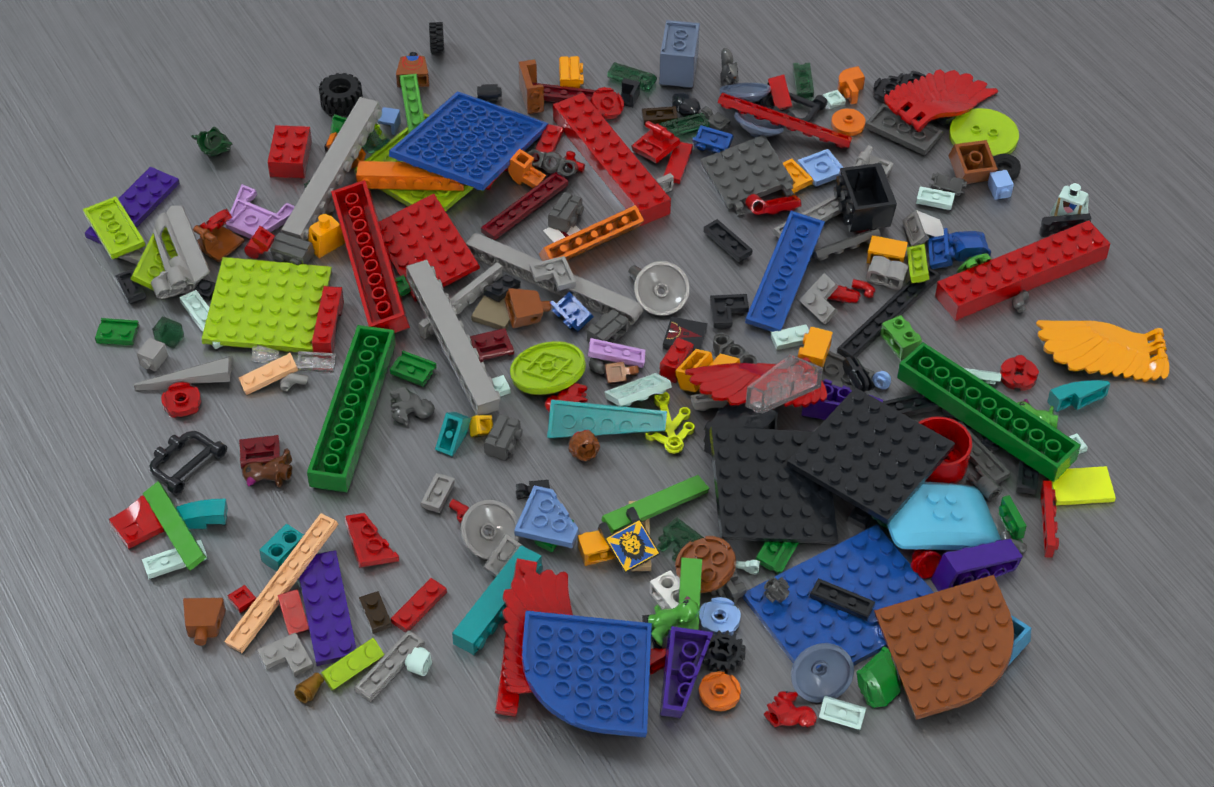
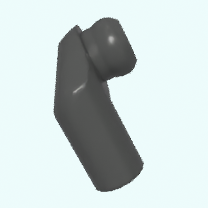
M1026 290L1020 292L1012 300L1013 308L1018 313L1026 310L1024 301L1029 298V293Z
M591 357L589 361L590 369L601 375L604 374L605 365H603V362L600 359Z
M1009 531L1000 533L1001 539H1011L1021 554L1027 551V545L1022 541L1012 539Z

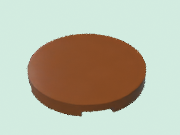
M705 536V538L694 542L690 541L681 549L675 562L676 574L680 578L681 558L702 559L700 593L712 592L724 586L731 579L736 568V556L728 542L716 536Z

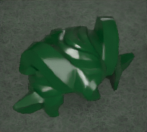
M212 127L208 132L201 131L198 135L191 136V138L197 140L201 151L208 156L230 151L231 145H233L227 136L216 127Z

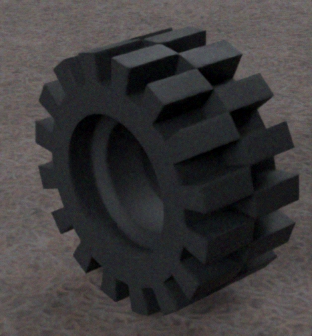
M430 22L431 53L444 52L443 22Z

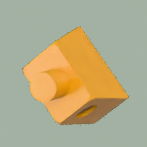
M321 214L318 217L319 221L309 227L308 242L312 243L315 250L314 254L318 258L345 244L341 225L332 216L327 214Z

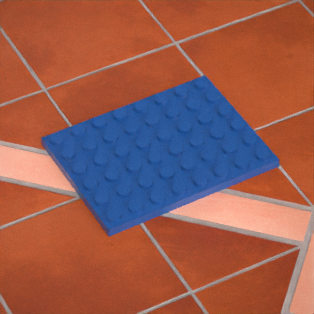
M457 91L390 149L389 157L483 191L510 165V159L519 149L525 151L542 135L548 123Z
M875 525L775 576L777 580L782 577L790 586L788 588L790 593L784 601L779 603L775 600L772 603L765 597L764 592L766 590L764 586L767 581L747 590L742 598L792 663H794L801 652L810 646L831 643L843 648L849 654L855 666L879 653L884 646L888 648L874 610L934 592L921 576L912 570L911 564L880 527ZM818 578L875 601V606L868 620L865 621L809 598Z

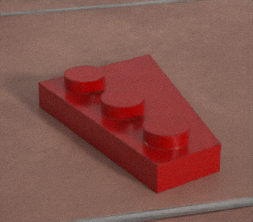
M365 513L345 516L344 521L359 568L399 561V555L392 551L387 540L380 536L377 532L378 529Z

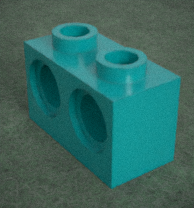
M286 523L259 549L261 562L277 572L304 534Z

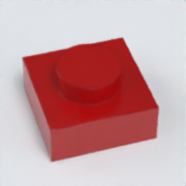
M246 585L227 595L228 600L239 613L248 609L256 600V597Z

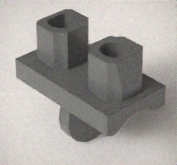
M735 569L733 576L724 586L710 593L713 596L719 595V597L723 598L726 596L727 599L734 602V605H737V599L743 597L747 589L743 582L732 583L738 580V573Z

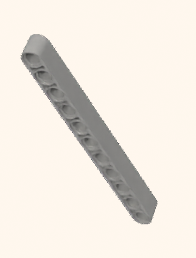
M474 233L466 242L475 259L491 266L499 263L502 265L503 271L562 297L570 292L583 306L601 314H607L613 309L628 319L629 326L634 325L644 311L638 302L576 275H573L576 280V287L558 291L553 278L535 282L529 264L541 262V260L481 234Z

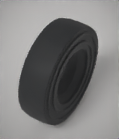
M998 154L993 157L998 169L997 171H1002L998 168L999 165H1008L1011 167V170H1007L1011 180L1018 177L1021 164L1016 157L1010 154Z

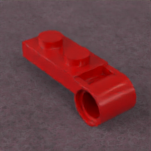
M751 194L745 201L747 208L756 215L764 213L778 214L779 211H793L797 207H802L801 199L796 195L764 201L758 195ZM759 201L758 205L753 207L754 203Z

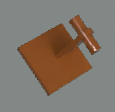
M199 225L193 228L194 232L200 235L197 241L201 251L218 262H221L223 257H227L245 242L243 238L225 227L216 228L212 233L210 230L203 229Z

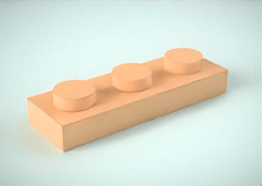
M291 353L239 377V380L246 395L299 370Z

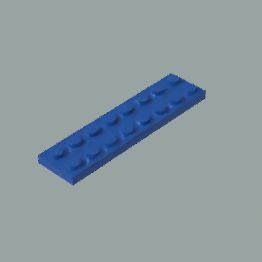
M790 211L749 309L745 323L771 332L783 329L825 221Z

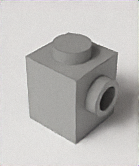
M148 338L137 351L140 366L153 371H157L168 357L165 343Z

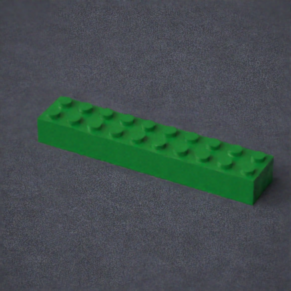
M357 325L307 470L309 487L348 493L396 346L394 330Z
M922 342L899 363L897 375L899 380L1051 481L1055 482L1077 460L1081 444L926 343Z

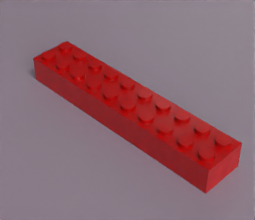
M583 93L553 104V120L558 126L563 127L564 134L623 207L628 209L632 206H637L644 219L640 226L671 213V198Z
M363 180L331 191L368 326L394 330V333L410 328L376 209L366 181Z
M1088 220L938 281L935 297L956 321L1012 298L1023 290L1029 291L1106 259L1111 243Z

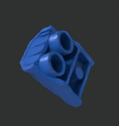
M963 231L951 233L954 238V244L951 246L954 247L955 260L964 262L968 257L979 254H989L991 256V250L988 248L983 232Z

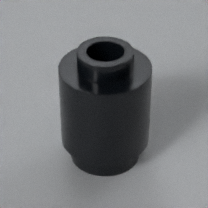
M483 84L477 86V97L484 101H499V98L502 97V89L498 87V84Z

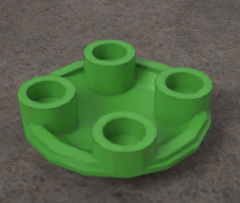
M989 254L973 256L958 268L957 273L990 261L991 257Z

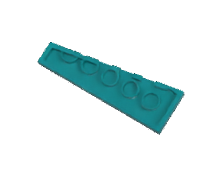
M551 400L547 438L573 437L576 432L584 430L591 431L595 436L662 432L666 429L667 411Z

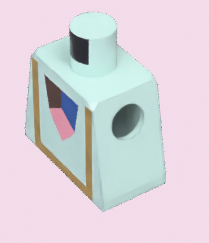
M1076 183L1071 184L1070 187L1064 186L1050 215L1087 214L1088 193L1081 191V186Z

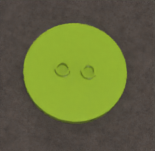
M976 108L953 119L950 125L949 137L953 146L954 144L987 140L994 157L998 154H1011L1018 144L1019 131L1016 124L1005 114L992 109Z
M560 341L540 343L524 350L514 359L510 367L511 379L519 390L526 393L541 395L559 392L570 387L582 377L586 368L585 357L577 346Z

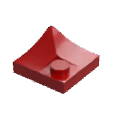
M144 495L140 496L133 504L119 514L109 518L110 525L128 549L165 532Z

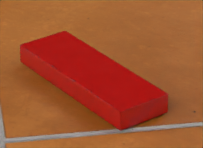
M680 142L681 144L672 151L663 176L671 173L674 176V183H681L693 150V144Z

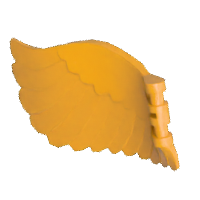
M1038 320L1036 322V326L1043 329L1038 331V337L1042 341H1046L1043 351L1047 354H1053L1054 362L1067 364L1070 371L1077 372L1084 369L1088 374L1099 371L1100 375L1112 372L1114 377H1118L1123 373V378L1133 376L1134 380L1142 379L1143 382H1147L1150 379L1155 381L1160 376L1162 379L1168 377L1169 360L1168 355L1165 353L1167 348L1166 342L1163 339L1164 331L1161 328L1141 334L1099 321Z

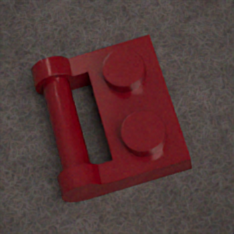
M505 328L470 336L471 345L477 349L480 362L499 356L514 355V348Z
M279 435L239 439L241 469L251 462H263V465H265L272 459L280 457Z

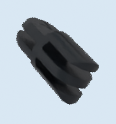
M851 356L843 360L844 372L854 388L856 387L863 392L875 388L873 381L856 357Z

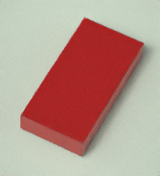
M785 75L769 78L768 82L769 86H771L774 105L780 111L792 108Z

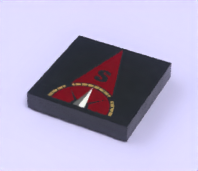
M671 316L663 341V348L670 349L676 338H681L694 344L693 351L695 349L701 350L708 323Z

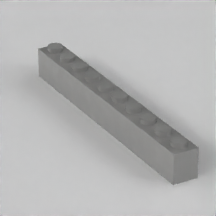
M359 97L281 229L282 233L308 241L309 227L318 222V217L327 211L331 199H333L331 191L337 190L342 185L344 177L350 171L352 163L359 155V151L366 144L369 134L373 132L377 120L381 118L382 110L378 101Z
M427 260L406 266V278L476 415H485L499 410L501 396L498 390L495 391L493 388V380L490 376H487L484 363L479 361L477 349L472 347L469 334H465L464 325L461 320H458L455 307H451L449 296L447 293H444L441 280H437L434 267L430 266Z

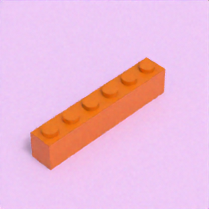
M358 161L357 182L365 180L369 189L464 191V184L444 178L436 173L428 172L425 169L414 167L405 162Z
M632 206L543 247L539 256L542 261L562 256L569 260L638 228L644 222V219L637 206Z

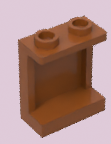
M535 59L519 62V87L527 114L544 112V87L542 84H532V82L537 83V63Z

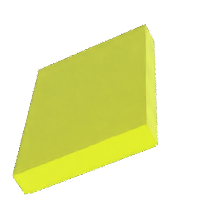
M1107 466L1067 469L1055 482L1051 481L1052 489H1055L1056 506L1115 502L1116 499Z

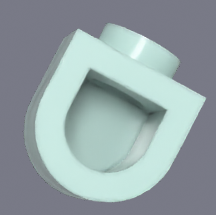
M415 647L405 660L407 671L421 676H425L432 665L430 652L422 647Z

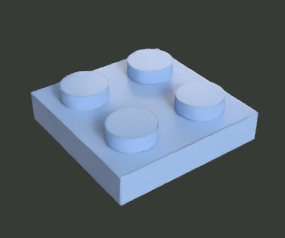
M829 149L798 160V165L813 178V185L815 187L835 180L839 175L840 168H843Z

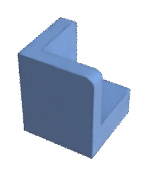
M383 107L378 123L391 125L392 135H396L401 123L400 110Z

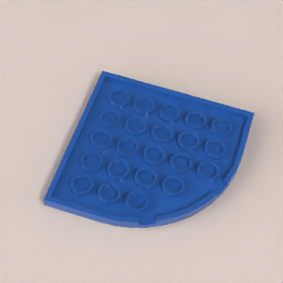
M526 611L522 644V665L530 689L548 711L572 726L596 733L646 738L652 623Z

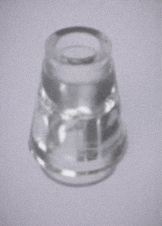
M261 345L252 347L251 361L266 363L279 358V351Z

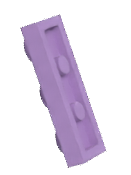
M590 338L588 357L615 363L624 362L625 365H638L639 368H643L646 350Z

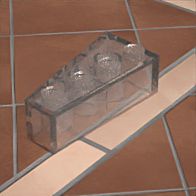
M789 354L747 387L745 407L762 414L821 387L823 368Z

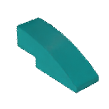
M1091 380L1061 385L1050 390L1047 402L1050 406H1054L1056 412L1071 405L1078 410L1107 396L1110 382Z
M226 499L200 500L176 507L189 529H207V524H226L228 512Z

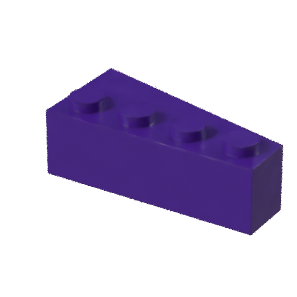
M1011 539L997 540L993 543L980 544L971 548L965 547L953 552L948 551L942 555V559L931 581L936 589L941 591L994 575L996 578L1016 570L1023 556Z

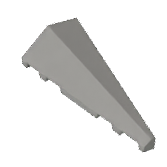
M228 356L134 383L135 390L168 389L170 385L178 382L190 383V386H193V383L230 382L233 357Z

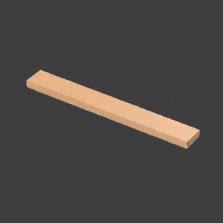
M320 513L224 642L227 646L241 653L245 651L279 605L277 595L289 592L338 526L336 520Z

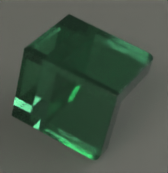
M373 130L369 134L364 148L370 154L380 150L390 140L389 138L381 140L376 131Z
M163 316L152 328L154 339L165 343L166 346L175 348L184 337L182 324Z

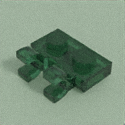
M676 517L663 528L664 534L658 537L661 543L657 545V548L664 552L672 541L677 543L678 546L673 549L675 555L672 556V560L676 562L679 552L687 543L704 537Z

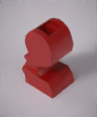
M259 226L244 248L246 255L257 259L260 254H263L265 251L268 252L274 242L275 235Z

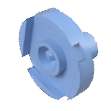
M715 597L710 602H705L701 606L699 623L702 631L713 632L714 635H717L718 630L722 634L729 631V635L732 636L739 627L741 613L739 608L737 609L734 606L733 601L723 597ZM718 614H722V617L724 619L718 620L715 617H717Z

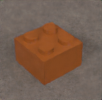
M987 140L954 144L948 155L956 178L965 179L964 181H967V184L988 181L990 172L998 170Z

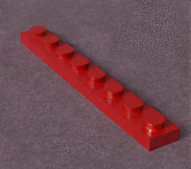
M721 93L718 103L724 108H734L741 114L748 113L754 115L753 117L756 119L769 120L773 125L786 126L790 131L798 130L803 132L802 134L805 136H815L820 141L836 143L835 145L840 148H849L852 140L851 136L725 93Z
M517 558L514 577L523 578L524 574L528 571L536 572L537 562ZM504 644L495 713L516 717L520 694L509 693L506 690V687L509 685L504 682L506 677L503 676L502 672L505 670L503 663L508 660L504 654L505 649H508V647Z

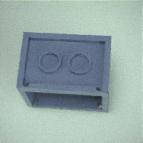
M666 20L660 52L659 84L693 88L699 51L700 23Z

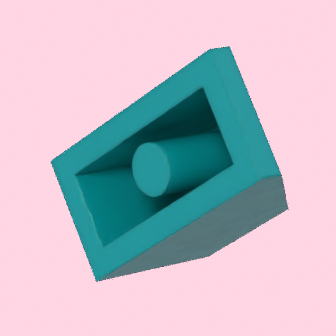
M457 412L446 413L435 450L454 456L467 435L471 417Z

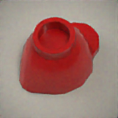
M918 549L912 555L911 568L922 578H931L942 557L932 550Z

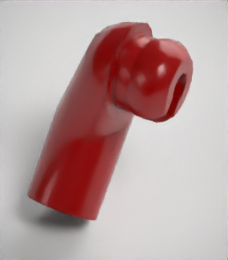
M853 279L852 288L865 291L864 296L867 298L874 296L875 288L871 284Z

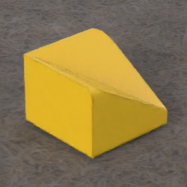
M475 415L471 417L469 425L470 436L489 435L493 427L492 415Z

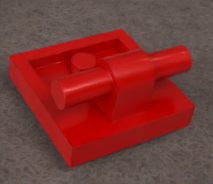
M647 121L645 127L650 130L631 147L632 151L657 164L681 143L680 138L667 131V128Z

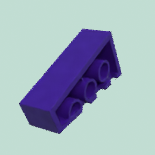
M825 379L823 383L826 387L827 399L824 402L819 399L815 405L811 403L806 408L802 407V416L826 420L852 391L847 386L843 385L841 388L833 385L832 381ZM874 397L875 399L883 402L882 399Z
M671 626L667 640L660 716L682 717L713 632Z

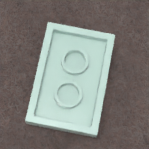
M654 373L604 393L607 400L618 406L628 407L632 404L631 402L646 400L653 394H663L666 392V389L672 388L669 379Z

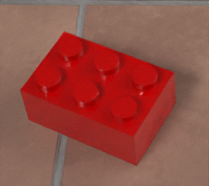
M275 125L268 157L270 177L305 178L312 145L310 127Z

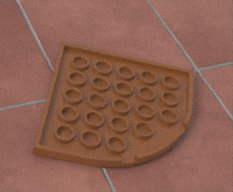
M994 575L874 610L875 617L891 653L892 660L916 720L966 705L982 696L983 692L990 687L992 688L998 682L1010 662L1013 652L1014 627L1010 611Z

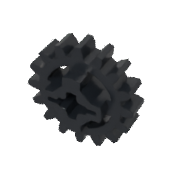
M718 630L717 635H712L703 659V665L709 664L710 671L716 668L717 671L724 670L726 674H728V669L735 672L736 665L741 667L742 661L745 660L746 647L742 645L743 640H736L737 634L735 633L730 636L729 631L722 634Z

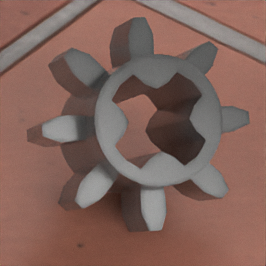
M773 577L764 586L766 590L764 592L765 597L772 603L775 600L780 603L788 597L790 593L788 588L790 586L782 577L779 580Z

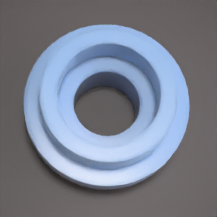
M885 371L876 372L872 377V381L877 388L884 390L890 386L891 376Z

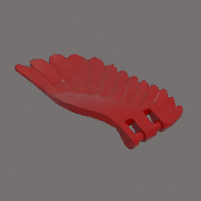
M809 358L801 359L790 368H776L751 363H730L685 370V375L692 376L689 379L690 383L696 386L700 385L699 391L701 394H711V398L714 401L727 400L730 405L746 403L749 406H754L760 403L762 406H767L772 403L774 406H779L783 403L785 407L793 404L794 407L802 405L806 408L811 403L815 405L819 399L823 402L827 399L826 387Z
M549 569L543 571L540 575L534 571H528L524 574L523 578L514 577L511 582V589L503 591V600L507 606L502 611L504 619L507 621L503 625V629L508 638L504 639V644L508 647V649H505L504 654L508 660L503 663L505 670L502 673L506 677L504 682L509 685L506 687L509 693H533L525 678L522 665L525 612L535 611L573 615L568 591V574L564 571L558 575H555Z

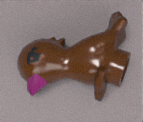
M288 448L284 449L282 456L272 459L265 465H263V462L248 463L242 470V477L247 485L250 487L255 482L267 479L275 481L276 486L280 488L283 480L288 481L292 475L293 468L292 465H289L292 462L290 450Z

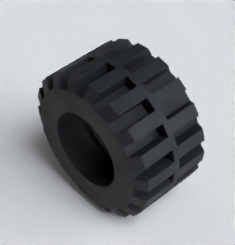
M336 73L335 75L331 74L329 77H325L319 86L320 103L323 111H326L327 114H332V116L334 114L341 117L349 116L359 97L363 98L362 85L358 78L353 77L352 74L347 75V73Z

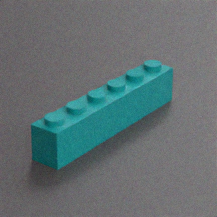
M522 545L518 548L452 632L454 645L472 655H475L479 649L481 650L484 647L486 639L490 634L495 633L499 622L502 619L504 620L502 611L507 606L503 600V591L511 589L517 558L537 562L536 573L540 574L543 569L541 555Z

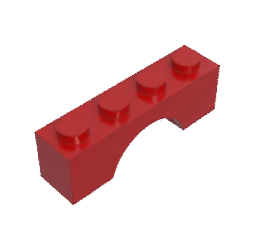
M323 287L312 338L314 357L333 358L336 344L337 318L342 315L344 305L342 287Z

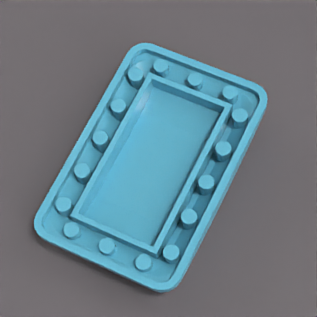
M924 482L887 525L894 544L902 549L961 550L965 547L971 548L980 544L1001 540L983 494L975 486Z

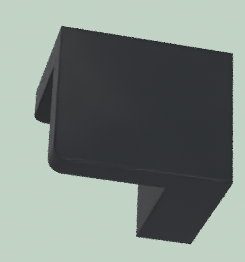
M624 78L621 96L624 100V106L633 108L640 95V82Z

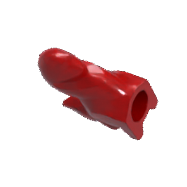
M574 383L570 387L559 391L557 396L552 395L548 397L545 402L546 410L550 413L551 400L587 402L588 399L584 398L586 397L584 392L587 391V386Z
M781 691L777 696H774L775 702L767 704L769 711L764 713L766 719L774 727L782 725L793 726L799 724L801 727H810L816 723L817 716L811 707H796L793 703L797 700L798 693Z

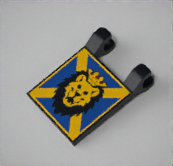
M630 507L626 512V516L632 524L611 534L606 522L599 524L598 531L605 539L624 573L660 555L659 550L645 529L634 507Z

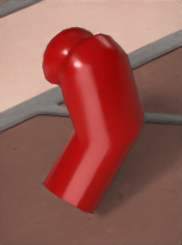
M567 151L564 158L575 161L578 164V171L583 172L585 164L576 161L575 152ZM567 163V166L573 169L572 164Z
M452 499L449 503V508L457 512V520L461 523L469 507L455 499Z

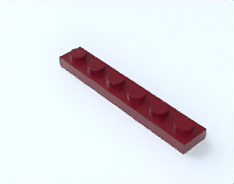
M557 172L553 173L483 225L481 233L490 239H498L566 188L568 180Z

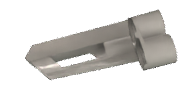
M170 206L167 213L163 212L159 215L153 229L165 272H160V275L151 281L158 299L176 296L181 293L184 295L193 291L196 283L210 273L184 207ZM165 227H167L178 256L173 258L168 255L161 237Z

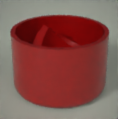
M929 417L921 420L918 423L955 443L954 449L925 482L957 484L967 472L972 449L970 433L962 424L950 418Z

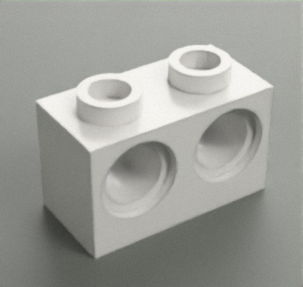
M670 570L650 581L649 593L662 609H673L679 604L680 578L675 576Z

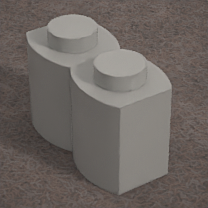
M873 256L866 280L876 285H884L891 289L900 290L903 287L909 266L900 261H890L883 256Z

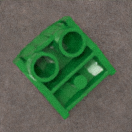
M884 646L874 658L856 672L861 694L864 695L866 704L872 708L887 706L900 693L901 681L898 679L891 653Z

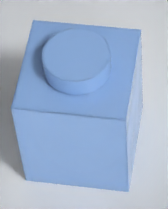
M1008 171L990 172L988 187L994 200L1011 197L1014 184Z

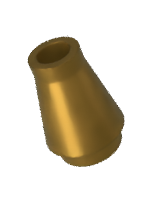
M316 672L296 685L294 691L296 698L303 703L312 701L319 687L324 682L323 676Z

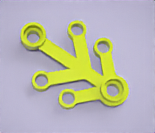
M667 392L655 394V405L661 411H667L666 429L664 431L667 433V437L658 432L645 433V438L649 441L657 440L661 442L669 453H679L684 448L683 440L687 435L694 433L695 425L692 422L684 423L683 429L678 435H675V430L683 420L690 418L691 411L687 407L680 408L678 415L672 421L667 406L670 402V395Z

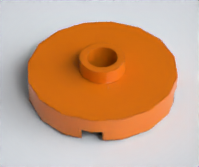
M840 109L833 114L831 126L836 132L855 136L864 130L866 119L857 110Z
M717 671L703 677L699 684L698 694L704 706L721 712L736 706L740 700L741 687L733 675Z

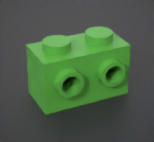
M902 315L882 323L880 335L900 360L905 359L922 343L921 336L912 329L910 323Z

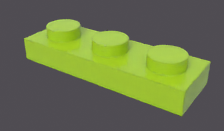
M925 244L907 247L911 283H921L930 280Z
M373 637L320 672V674L332 691L385 654Z

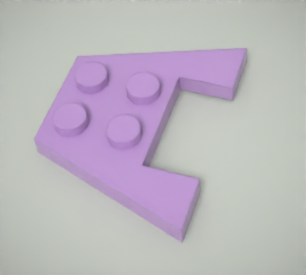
M241 184L230 212L233 218L226 222V228L247 238H251L259 226H262L271 233L286 223L295 206L285 203L277 213L268 211L250 203L257 196V191Z

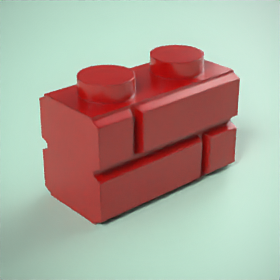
M676 338L660 362L659 375L669 379L670 382L677 383L678 379L675 370L693 352L694 344L681 338Z

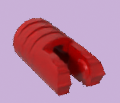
M838 285V288L827 299L842 303H857L861 296L857 290Z

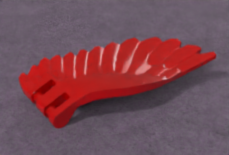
M939 69L935 71L934 75L928 73L926 77L921 76L919 81L914 79L913 83L909 81L907 85L905 83L901 86L897 85L894 90L890 91L889 96L885 94L884 101L896 116L899 115L909 126L912 125L917 132H921L929 121L941 117L963 115L982 101L997 94L998 90L997 88H986L987 83L981 80L973 82L971 74L964 73L960 75L955 70L945 73ZM906 106L910 107L909 110H907L906 112L904 111V108ZM921 116L922 119L918 122L916 119Z

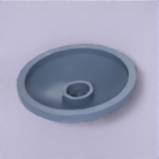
M735 83L720 88V94L725 93L749 102L759 101L771 91V86L763 83Z
M735 111L734 117L736 121L753 137L762 135L770 137L779 135L784 131L785 126L783 125L776 126L771 124L769 120H759L754 118V115L748 113L741 114Z
M831 643L816 644L805 649L795 659L791 669V682L795 691L802 698L816 703H823L824 696L835 699L841 696L850 686L854 676V665L849 654L840 646Z

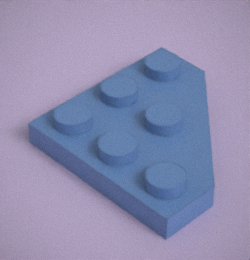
M534 485L514 533L515 536L573 548L579 530L575 522L573 523L569 517V513L563 504L557 499L554 490Z

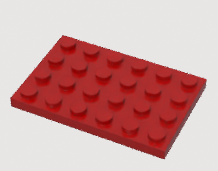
M434 193L379 221L387 250L391 256L390 261L399 276L404 275L409 286L410 284L406 278V266L427 260L429 265L434 267L436 278L441 280L443 288L480 269L475 257ZM410 286V294L414 301L417 302L418 300Z

